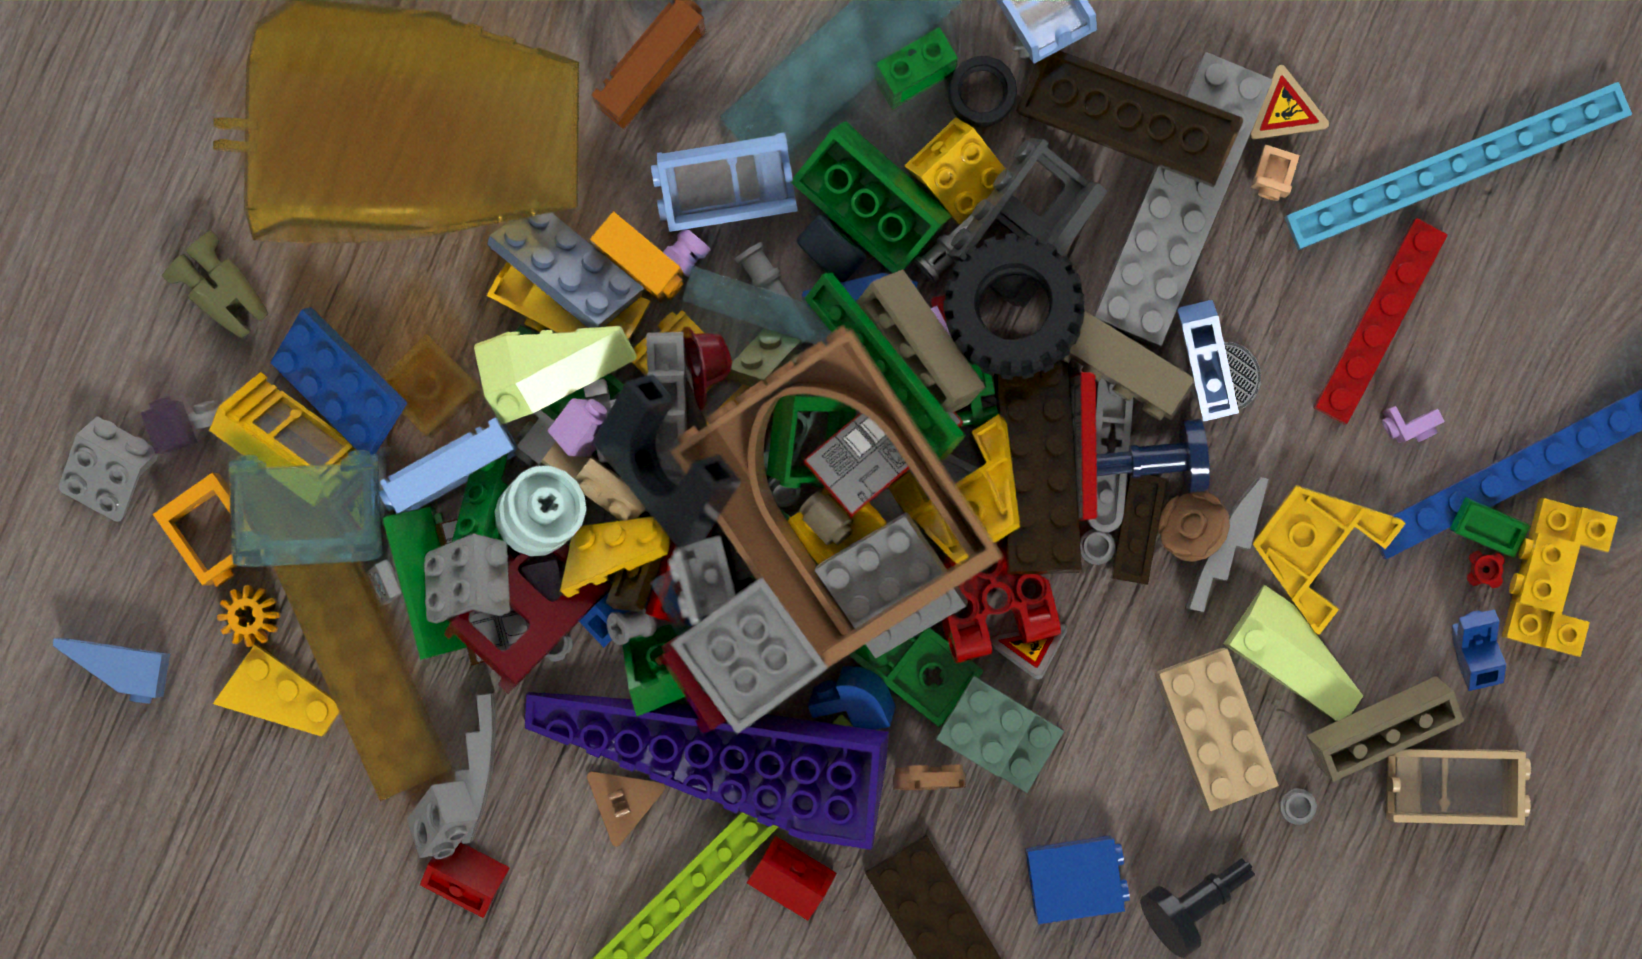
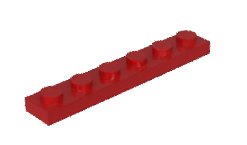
M1418 218L1413 219L1316 401L1314 409L1344 425L1348 424L1448 234Z

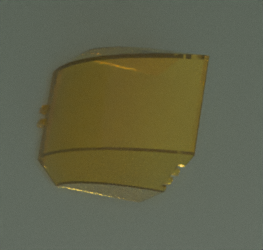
M288 0L255 24L246 63L245 119L214 118L213 127L221 130H245V141L215 140L213 141V150L245 153L244 211L253 241L357 243L407 240L578 207L579 62L539 47L532 48L516 42V39L506 35L501 37L483 30V27L470 22L465 24L454 20L451 15L440 11L332 0Z

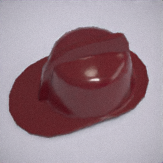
M684 327L682 332H684L685 361L692 377L698 408L704 410L707 388L726 379L731 370L732 358L721 335L713 333L695 334L690 327Z

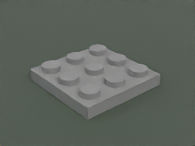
M908 512L819 563L815 568V572L854 628L947 571ZM956 586L867 642L866 645L873 656L877 658L966 607L968 600L959 587Z
M763 577L671 642L737 734L828 668Z

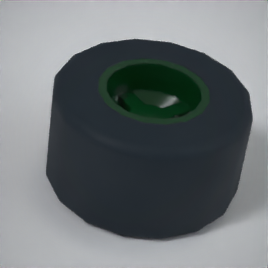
M818 215L797 238V243L803 251L825 272H832L839 282H845L866 259L863 251L840 228L822 215Z

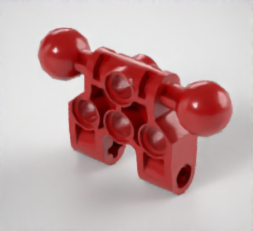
M1005 539L995 542L1003 556L993 563L988 573L980 571L958 585L968 600L967 614L962 618H958L953 613L942 620L950 652L956 664L992 654V644L986 624V617L988 615L1003 614L1011 609L1024 644L1061 634L1060 621L1049 580L1039 574L1007 575ZM945 555V563L943 565L946 570L958 564L948 555ZM1026 579L1032 580L1036 586V593L1031 599L1026 598L1021 591L1022 583ZM992 588L997 589L1002 595V602L997 608H992L987 602V594Z

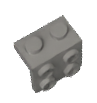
M96 417L76 434L59 483V490L102 515L119 522L127 513L139 477L156 462L160 450L148 444L144 439L135 437L116 427L112 422Z
M472 534L426 554L424 570L426 612L429 622L438 623L470 610L499 616L510 612L507 543L505 541Z
M721 534L705 538V540L685 547H676L673 552L674 555L669 560L670 571L674 582L680 580L683 589L680 592L681 595L678 596L683 618L690 617L693 625L700 623L702 616L710 615L735 597L736 592Z

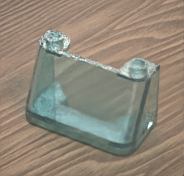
M356 450L349 452L348 457L341 460V464L266 467V463L258 461V456L242 455L236 457V461H229L233 564L238 566H269L368 561L382 556L378 455H370V452L366 450Z

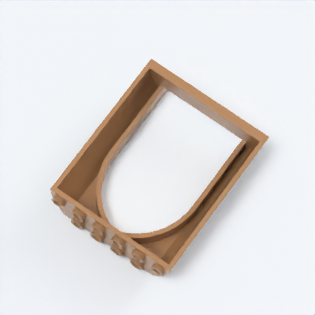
M844 325L825 338L828 342L827 346L821 340L797 356L795 360L799 365L795 366L791 360L765 378L769 385L766 386L762 380L736 397L738 406L732 400L705 418L709 423L708 426L699 432L693 426L678 436L676 439L680 445L670 451L685 474L693 462L720 454L740 478L741 483L717 519V522L756 580L763 577L827 667L987 568L1003 556L853 330L847 331ZM814 394L829 397L854 407L876 423L894 444L969 557L854 628L815 572L816 563L780 511L767 481L764 466V438L771 413L782 396Z

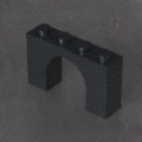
M652 374L626 381L592 442L674 544L681 548L705 540L738 488L741 480L720 454L693 462L679 486L666 476L658 461L656 436L661 423L675 400Z

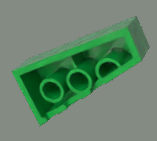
M668 624L657 628L656 632L651 636L644 637L639 635L629 638L627 643L622 644L628 688L637 717L685 697L665 664L658 665L655 658L664 653L661 646L676 636H681L693 625ZM694 676V678L696 679V681H697L698 684L700 685L701 689H704V688L702 687V685L700 684V682L697 680V678Z

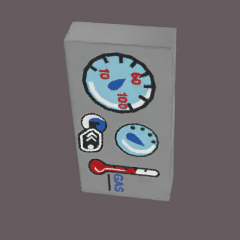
M387 560L375 564L364 575L379 608L391 603L402 593L401 586L390 562Z

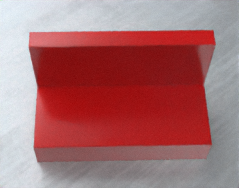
M775 835L759 864L749 877L747 884L808 921L824 899L837 873Z
M460 842L455 852L450 856L441 859H435L434 856L431 858L420 886L484 918L510 867Z

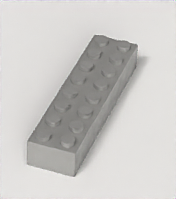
M1205 52L1202 56L1185 96L1241 116L1244 122L1214 187L1155 166L1095 309L1094 317L1134 341L1154 349L1162 346L1273 81L1272 79L1208 52Z

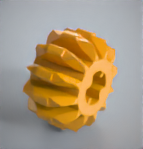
M245 585L242 594L237 589L231 590L230 596L233 602L228 600H221L220 605L228 610L227 614L217 615V620L219 621L228 620V625L221 629L222 634L225 635L235 631L231 642L239 644L244 638L246 647L254 646L255 637L261 643L267 642L268 636L265 630L269 632H276L278 630V627L270 622V618H280L281 613L278 611L270 612L269 610L270 607L277 603V600L269 598L263 601L266 596V589L259 588L254 594L251 585ZM253 608L252 616L256 618L255 622H247L245 624L246 617L242 615L243 610H251Z

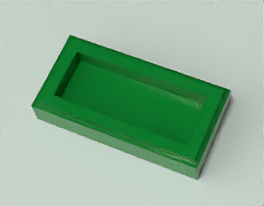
M1465 497L1450 530L1515 558L1531 526L1526 522Z

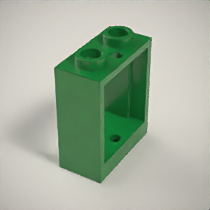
M938 27L877 62L874 80L893 110L952 76L958 57L941 28ZM913 49L916 51L915 54L908 55L909 50Z
M814 394L782 396L777 401L774 409L767 475L780 480L779 485L787 488H801L802 483H811V486L825 488L807 466H791L798 411L829 412L826 442L855 418L856 409L841 401Z

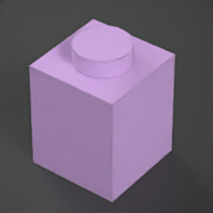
M571 399L548 429V432L568 456L591 457L597 449L592 441L607 416V410L600 402L594 399Z

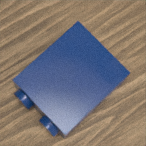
M1112 836L1025 848L1035 919L1038 924L1125 912L1124 902L1130 901L1126 879L1120 880L1118 867L1124 865L1121 843L1115 844Z

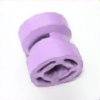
M685 229L678 233L676 243L673 246H668L663 253L679 265L683 274L689 277L695 270L697 260L705 258L711 249L690 230Z

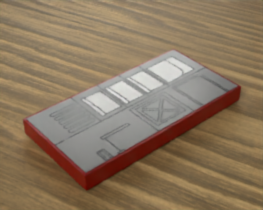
M1081 372L1069 377L1078 518L1079 521H1086L1097 518L1096 383L1094 372Z
M955 412L948 414L958 427L963 425V421ZM863 413L858 414L804 459L805 465L851 518L910 469L888 436Z

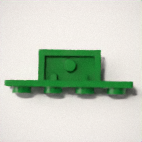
M508 453L469 474L452 542L472 534L504 541L496 527L495 509L499 497L508 488V485L501 481Z

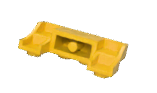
M509 262L505 264L497 275L487 294L490 299L526 317L524 325L539 333L546 328L553 330L554 333L575 332L578 328H587ZM640 297L604 327L621 326L626 337L630 340L631 336L635 334L651 301Z
M1546 498L1538 499L1529 536L1523 540L1519 549L1518 557L1522 559L1519 573H1514L1510 582L1509 593L1513 595L1501 637L1581 657L1590 622L1563 615V608L1580 546L1609 552L1618 517Z

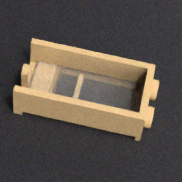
M1406 748L1387 757L1386 819L1401 823L1525 825V817H1528L1530 814L1529 795H1525V780H1529L1531 776L1530 760L1526 758V752L1519 750Z

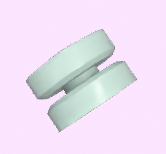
M535 466L522 472L499 497L495 509L496 527L502 539L515 551L528 556L547 555L559 549L582 526L586 513L585 496L578 482L566 471L552 466Z

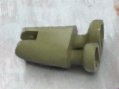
M211 230L186 249L189 256L209 273L210 277L208 279L204 278L196 270L192 261L184 254L177 257L168 266L162 277L170 284L182 282L192 289L187 296L225 329L243 339L251 330L235 312L243 305L259 321H262L268 315V312L251 284L230 258L223 262L218 259L215 250L219 239Z

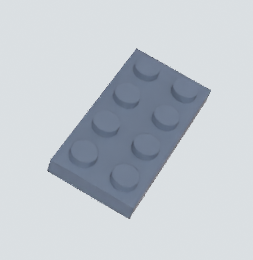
M537 200L493 232L487 242L490 248L587 328L606 326L637 301L644 290L639 283Z

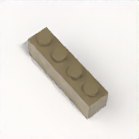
M902 269L871 282L856 301L857 304L948 414L968 406L985 388V385L905 271Z
M1085 310L1084 322L1081 326L1077 343L1072 345L1069 355L1063 360L1069 363L1072 359L1083 366L1082 372H1094L1095 381L1100 382L1102 378L1114 385L1112 391L1123 399L1130 401L1134 397L1145 404L1143 410L1160 421L1163 417L1172 420L1195 384V378Z
M1435 676L1306 736L1317 766L1334 782L1464 722L1454 691Z

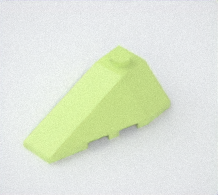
M621 326L578 328L575 332L553 333V330H541L540 334L520 335V332H507L477 343L474 347L484 396L501 425L535 413L637 358Z
M1263 585L1223 644L1336 722L1350 716L1363 698L1362 693L1295 605L1266 585Z

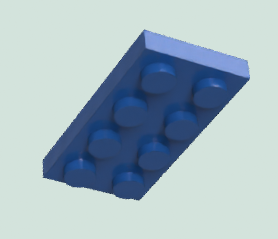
M312 307L301 309L270 362L365 459L375 456L407 405V402Z

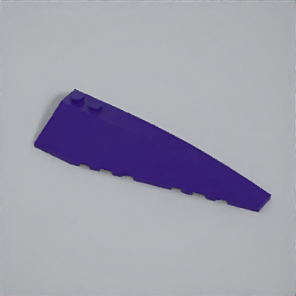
M528 692L526 694L525 729L565 745L571 743L586 749L587 754L597 758L603 756L620 763L619 766L632 772L638 770L648 774L652 780L704 801L708 798L723 804L724 809L734 813L740 811L757 818L759 823L769 827L775 825L789 831V835L799 839L869 850L873 848L886 769L889 732L764 714L738 734L727 720L713 730L702 733L695 723V720L699 717L691 705L669 703L637 717L632 699Z

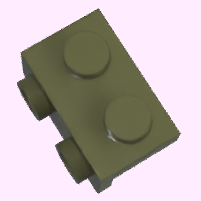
M764 328L732 362L728 380L753 387L762 380L766 386L769 385L765 378L791 360L795 366L799 365L795 358L802 354V341Z

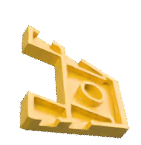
M1000 415L993 417L972 431L986 464L955 483L994 542L1020 527L1007 422ZM911 472L888 487L896 502L903 508V511L908 512L910 517L925 530V533L954 562L959 563L969 557L931 499L928 501L922 486Z
M1295 485L1254 538L1252 544L1306 618L1314 632L1320 635L1339 608L1310 587L1313 580L1353 528L1359 529L1386 549L1406 523L1400 518Z

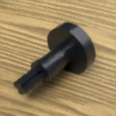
M1241 858L1218 875L1210 873L1204 877L1201 883L1178 899L1164 887L1156 886L1141 897V907L1149 925L1162 943L1178 957L1185 958L1201 946V937L1195 922L1219 905H1224L1230 901V893L1254 877L1255 873L1251 869V864Z

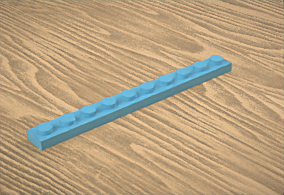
M1616 82L1301 209L1284 218L1297 250H1300L1631 116L1632 112L1619 82Z

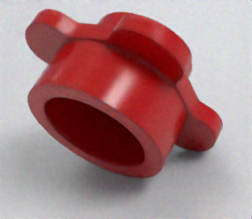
M1473 551L1468 558L1471 563L1470 573L1467 575L1468 583L1472 586L1488 584L1491 588L1500 587L1503 583L1501 576L1505 563L1504 557L1500 553L1484 555L1481 551ZM1484 566L1489 568L1487 573H1484L1482 570Z

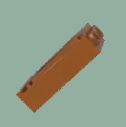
M672 0L673 5L669 2L610 72L612 79L605 78L603 90L600 91L596 88L591 94L596 107L623 130L626 129L705 34L704 17L701 15L703 10L694 1Z

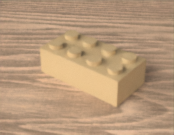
M1219 648L1154 672L1205 809L1213 811L1279 786L1228 649Z

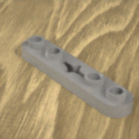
M1103 378L1100 382H1097L1096 454L1107 453V447L1101 445V439L1108 438L1110 424L1114 425L1115 440L1121 442L1120 447L1114 448L1113 453L1129 451L1134 397L1130 401L1123 399L1112 391L1114 385ZM1127 473L1097 476V518L1087 520L1090 527L1102 533L1112 532L1122 523Z

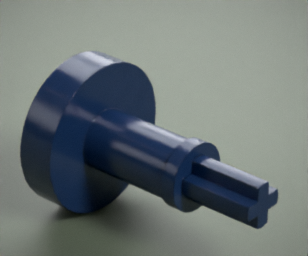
M1202 420L1181 421L1180 443L1139 447L1138 445L1129 446V451L1096 454L1097 476L1131 473L1132 478H1139L1141 475L1183 472L1184 483L1188 493L1208 491L1210 482L1209 453Z

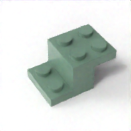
M973 676L936 739L997 777L1005 779L1028 793L1064 731Z

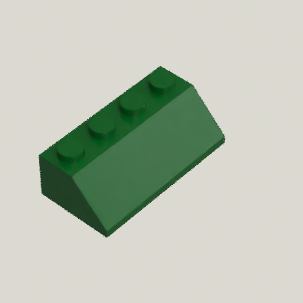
M846 121L829 132L793 177V181H790L892 273L902 269L905 270L952 217L947 210Z
M427 507L383 517L420 660L467 648L466 644L455 634L450 639L444 635L450 624L447 619L438 623L427 620L424 559L428 552L440 547L435 524L445 522L442 512L437 514L435 508Z

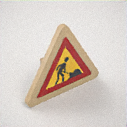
M1284 65L1277 66L1272 77L1273 81L1250 133L1251 138L1262 139L1327 129L1329 121L1287 68Z

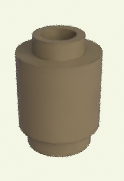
M821 491L809 497L799 510L804 515L803 521L826 545H830L833 542L836 545L841 544L853 531L850 528L853 519L830 495L825 496Z

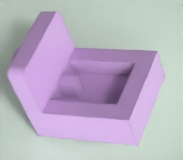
M1396 406L1384 410L1385 419L1382 420L1391 439L1396 438L1398 443L1406 442L1416 437L1418 442L1437 434L1435 426L1445 422L1439 410L1436 409L1405 424Z

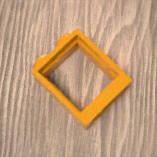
M614 211L590 238L597 250L661 303L666 297L672 300L683 287L682 278L684 274L681 267Z
M212 472L153 513L157 522L202 586L214 584L218 587L234 576L232 572L234 568L241 563H244L245 566L254 563L264 555L261 549L269 545L219 473ZM217 494L249 542L207 570L175 522Z

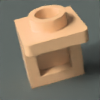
M1265 145L1261 152L1251 188L1259 190L1258 195L1269 200L1279 201L1280 197L1286 198L1292 190L1291 182L1300 155Z

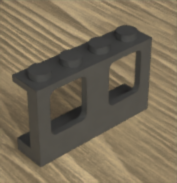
M1031 138L1024 141L1017 148L1014 154L1016 159L1010 168L1003 170L997 176L993 183L995 189L988 199H983L975 207L972 213L974 218L968 227L961 229L955 235L951 242L953 249L948 255L956 262H963L967 257L966 252L977 245L995 219L1020 239H1026L1027 235L1038 237V242L1044 245L1049 242L1057 247V252L1062 256L1108 191L1097 182H1089L1048 149L1047 145L1049 143L1046 140ZM1036 161L1060 179L1063 185L1059 194L1041 216H1038L1012 195ZM1011 275L994 281L988 287L1011 305L1025 308L1041 285L1029 277Z

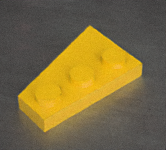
M653 517L581 526L571 538L560 591L566 597H571L579 593V588L593 582L595 585L607 581L608 575L626 568L630 571L667 555L670 538Z
M258 644L252 647L213 702V704L321 737L325 736L345 707Z

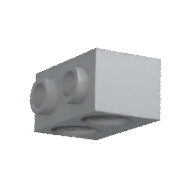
M465 780L431 785L407 818L419 858L434 856L435 859L445 858L453 854L456 847L468 835L469 830L478 820Z

